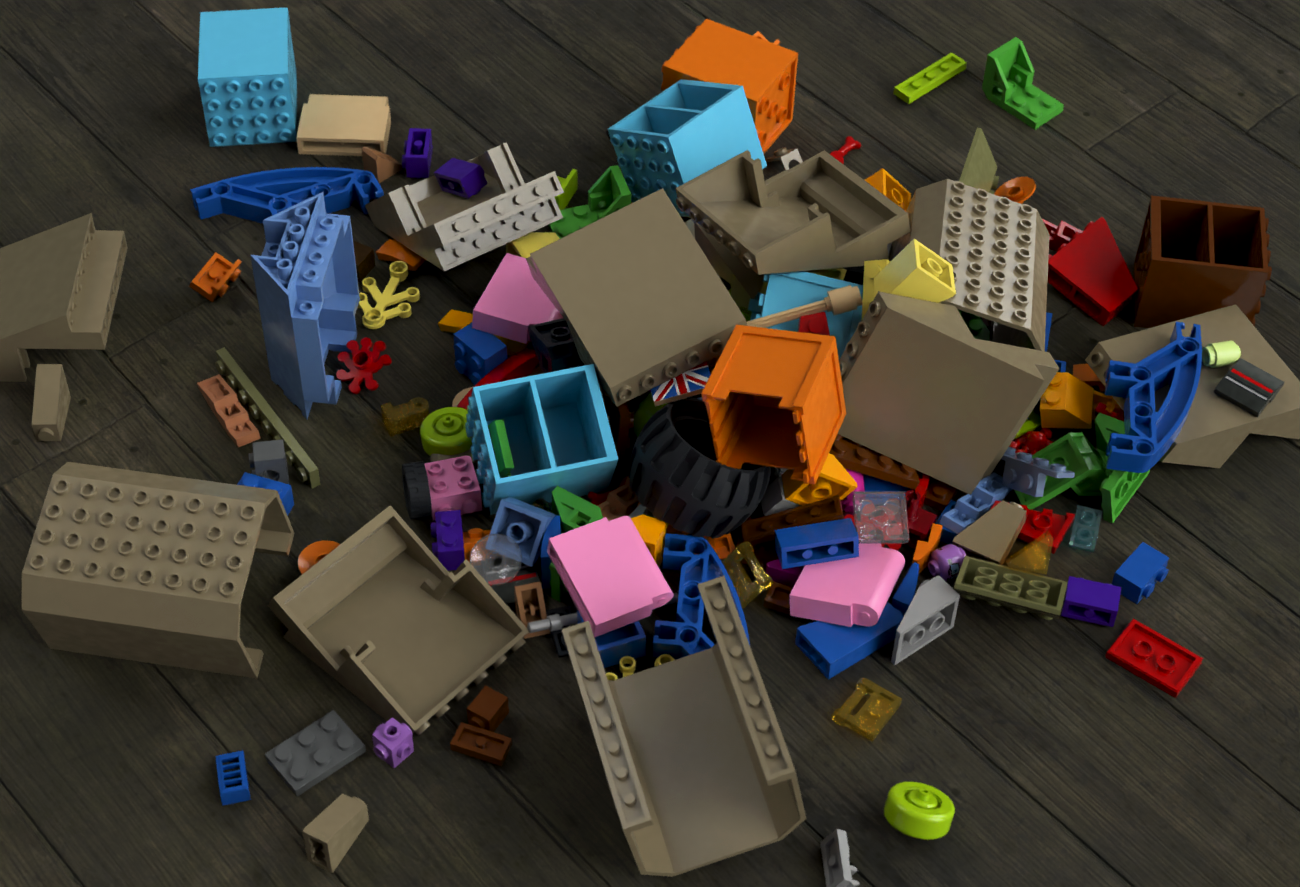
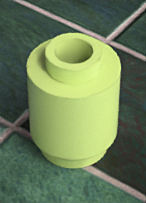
M1232 340L1211 343L1207 347L1202 348V362L1205 366H1210L1211 368L1234 365L1241 356L1239 346Z

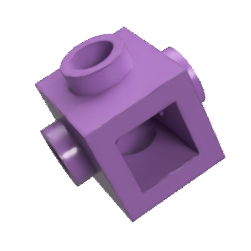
M392 717L385 724L379 725L372 734L373 750L381 760L395 768L414 752L413 733L405 723L400 724Z

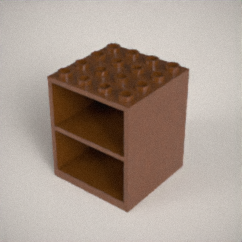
M1151 195L1134 260V282L1138 288L1134 296V327L1152 328L1235 304L1255 326L1254 315L1259 314L1261 306L1260 297L1265 296V282L1270 280L1272 267L1268 266L1271 251L1267 250L1270 235L1266 233L1269 219L1265 218V209L1262 207Z

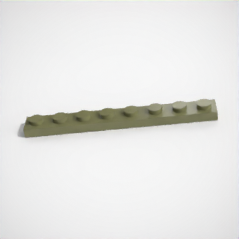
M223 347L217 350L218 361L215 362L218 372L226 376L227 382L232 389L237 390L241 402L249 406L253 418L260 420L265 434H270L273 440L283 439L287 462L290 466H295L302 482L306 481L311 489L321 485L318 468L226 348Z

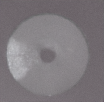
M491 534L483 537L475 544L470 554V564L489 585L493 586L502 585L512 580L519 572L522 563L519 546L513 539L503 534ZM496 558H502L500 565L495 566L493 564Z

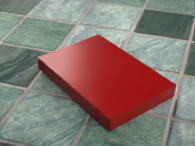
M1135 619L1131 620L1105 656V658L1174 698L1178 696L1203 660L1202 657Z

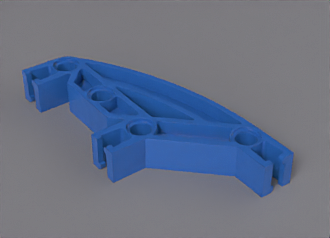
M302 167L262 171L190 189L193 206L198 211L200 220L224 213L262 224L264 219L321 192L324 193L327 214L349 208L353 201L356 200L366 215L368 212L365 205L369 203V200H376L384 195L383 189L372 172L333 167Z
M1176 322L1170 338V344L1136 364L1109 361L1105 374V383H1107L1105 395L1123 397L1126 400L1124 403L1125 434L1111 433L1106 448V456H1108L1106 469L1145 473L1163 457L1174 443L1186 421L1200 379L1202 342L1201 326L1199 324H1193L1190 336L1184 337L1181 330L1185 329V323ZM1169 384L1167 397L1159 411L1156 412L1155 391Z
M665 533L663 569L681 571L676 622L655 620L653 657L668 654L674 659H679L712 648L715 645L702 632L704 604L697 584L721 576H725L750 645L747 624L738 594L723 563L709 542L703 537Z

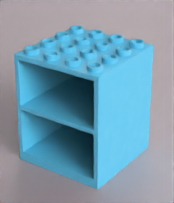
M288 7L200 12L198 82L210 147L297 142V74Z
M681 79L608 128L610 141L617 155V161L631 192V202L634 203L663 188L679 215L684 217L690 216L678 208L675 188L746 150L750 151L753 160L757 158L761 160L762 169L767 166L744 88L741 85Z
M594 364L473 387L472 396L468 397L469 405L467 406L468 414H466L467 422H465L467 436L472 437L471 454L473 461L477 460L478 469H476V475L479 484L483 483V505L485 508L489 507L490 515L497 513L501 499L510 497L536 506L534 502L539 499H545L542 501L550 503L552 502L551 492L556 486L577 496L588 495L589 492L599 493L608 491L618 462V456ZM502 419L504 420L514 468L510 470L511 476L504 478L499 476L488 425L491 422Z

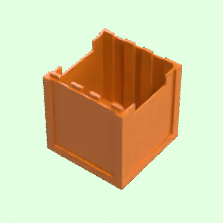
M736 324L701 393L702 401L706 404L717 458L716 462L736 469H741L743 463L794 470L791 476L792 480L804 481L805 484H816L846 416L835 336Z

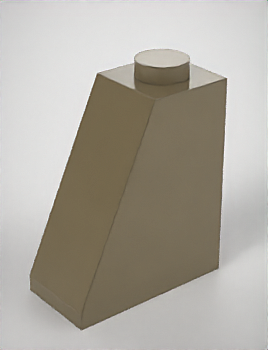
M37 364L32 413V428L36 441L62 440L71 400L62 364Z
M1002 500L956 535L952 544L961 547L968 557L1003 565L1026 521V510L1015 502L1008 503Z
M342 793L304 828L302 833L308 862L331 873L334 872L369 821L367 805L357 797L351 798Z

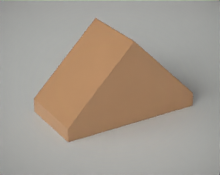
M363 146V168L365 171L372 172L378 183L383 182L403 169L402 164L390 155Z
M541 582L514 586L515 610L517 617L526 628L528 622L546 619L547 614ZM548 629L528 633L523 638L550 634V631Z

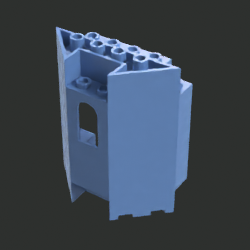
M323 192L264 219L263 225L266 238L264 250L261 256L250 255L271 380L282 388L284 395L293 405L298 406L306 419H308L313 402L337 405L342 388L341 381L334 380L332 375H326L324 364L329 350L351 352L346 344L350 340L356 341L357 338L355 314L360 301L350 216L327 214Z

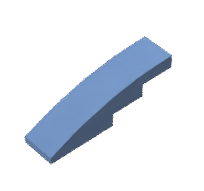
M994 472L980 480L971 495L967 494L958 499L954 509L942 515L939 524L959 534L987 513L996 500L1002 501L1012 489L1003 486V477Z

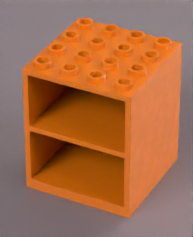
M706 19L701 25L696 27L695 32L690 37L685 39L684 44L675 50L673 56L664 62L662 66L663 82L661 90H666L681 79L743 86L762 151L765 154L793 119L798 52Z

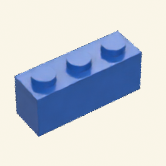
M851 518L775 530V550L782 569L859 557V536Z

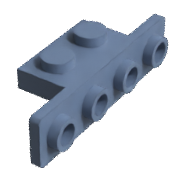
M1008 447L1001 458L1005 461L1002 485L1033 497H1043L1046 475L1054 478H1074L1075 472L1066 470L1065 465L1049 464V460L1044 458L1033 459L1032 454L1025 452L1015 453L1016 449Z

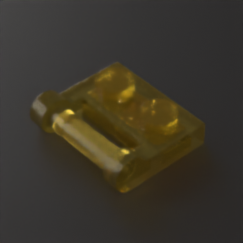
M750 542L741 543L722 561L738 594L742 609L763 590H767L773 585L772 578L764 572L753 553L754 548ZM743 558L756 577L753 583L740 563Z
M862 677L856 683V689L841 708H837L832 713L831 719L837 725L846 726L873 742L900 707L902 698ZM864 695H871L855 717L850 714Z

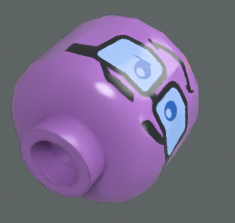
M948 544L933 550L930 554V562H928L929 572L932 576L939 575L945 581L957 577L964 557L967 556L965 551L954 544Z

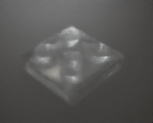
M854 491L852 495L855 529L859 536V544L909 542L905 491Z

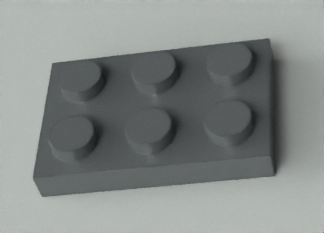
M332 710L264 755L269 765L297 797L365 753L366 747L340 716Z

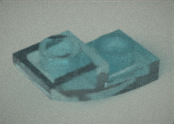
M1077 505L1068 547L1094 553L1102 510Z

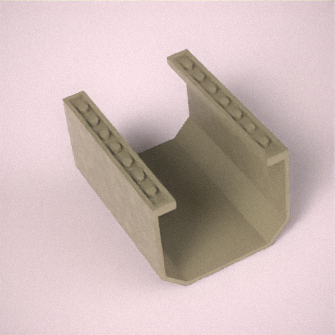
M950 179L916 189L906 210L909 217L910 232L892 242L889 261H892L913 239H916L952 264L956 294L939 303L956 306L958 310L991 320L989 338L991 342L1045 351L1050 234L1038 210L1030 205L1020 204L1009 200L1007 197L997 196L983 189H976L960 181Z
M67 462L53 473L22 571V611L50 649L258 678L264 653L260 649L246 648L240 639L241 601L254 552L289 557L294 530L277 490Z
M725 576L697 584L717 643L712 648L616 680L607 679L589 620L562 629L622 829L641 875L673 877L780 841L806 820L796 771Z

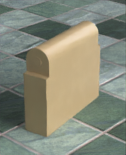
M310 94L308 103H303L296 136L298 154L362 156L363 146L386 154L391 126L388 97Z

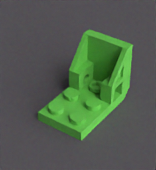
M1015 37L987 55L982 89L988 100L1033 129H1037L1063 112L1064 104L1032 85L1034 76L1033 66L1023 42Z
M610 166L588 190L587 205L560 210L563 218L548 225L550 232L556 233L561 239L630 205L631 192L619 166Z
M1099 413L1095 418L1097 452L1106 465L1108 460L1106 448L1111 433L1125 434L1124 422ZM1108 469L1110 477L1108 479L1105 478L1100 487V492L1102 493L1101 508L1103 509L1105 521L1113 523L1148 476L1150 470L1145 473H1134Z
M1082 432L1068 433L1033 454L1032 458H1044L1049 460V464L1065 465L1066 470L1075 472L1074 478H1054L1046 475L1043 497H1033L1017 490L1015 492L1021 504L1033 510L1070 487L1078 496H1102L1100 492L1101 484L1105 478L1108 479L1110 477V473L1106 469L1100 454Z
M556 486L551 492L552 513L560 516L561 534L603 519L600 507L559 486ZM551 561L549 566L551 570V598L561 602L567 595L568 590Z

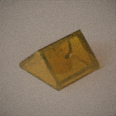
M1049 530L1008 557L1006 563L1009 568L1047 575L1053 537Z

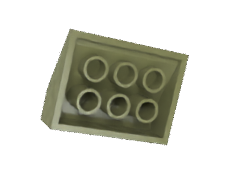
M977 127L959 181L973 188L983 189L988 193L995 194V191L992 189H997L999 176H996L997 165L982 128Z
M965 556L954 585V590L965 599H980L992 606L1003 605L1011 607L1019 613L1030 612L1038 614L1040 618L1052 620L1053 618L1058 620L1068 582Z

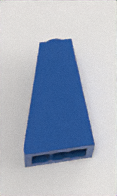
M887 602L877 624L867 627L853 624L852 627L817 621L797 628L795 644L829 680L895 640L896 631L904 616L898 609H895Z

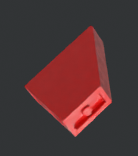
M1100 217L1095 222L1091 221L1088 223L1081 234L1077 232L1067 245L1065 243L1062 244L1056 251V254L1053 256L1049 255L1048 283L1103 327L1131 304L1138 290L1103 217Z

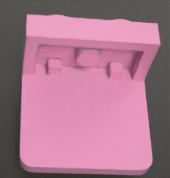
M460 456L424 464L430 489L431 516L433 520H436L435 512L461 510V515L482 511L481 489L470 456Z

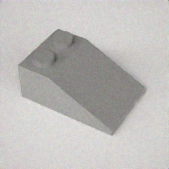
M939 575L931 580H925L918 587L896 631L891 660L894 665L954 627L960 595Z

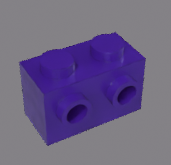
M409 128L408 140L404 142L405 155H402V168H406L407 177L429 178L433 151L431 129Z
M456 158L450 159L434 172L442 191L468 199L478 194L481 188L488 184L484 176L485 172L480 165Z
M461 510L435 512L436 522L431 523L432 538H437V542L432 543L433 554L448 571L456 570L465 561Z
M1069 576L1061 616L1113 627L1118 613L1121 587Z

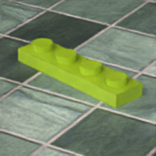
M951 52L894 87L893 94L910 104L965 70L967 62Z

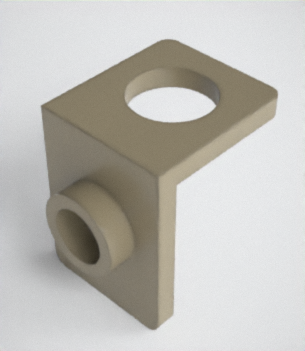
M786 147L776 150L774 152L775 155L766 159L767 162L780 161L784 171L789 170V162L791 160H795L798 164L803 162L797 148L787 150Z

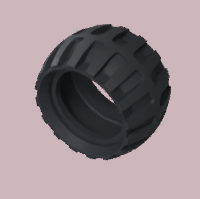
M689 397L666 404L648 420L634 444L630 457L628 478H630V488L635 492L638 501L660 521L663 520L671 525L672 528L690 533L696 537L719 538L724 534L727 535L734 531L755 511L767 489L771 467L743 463L741 469H736L716 462L717 458L706 404L702 400Z

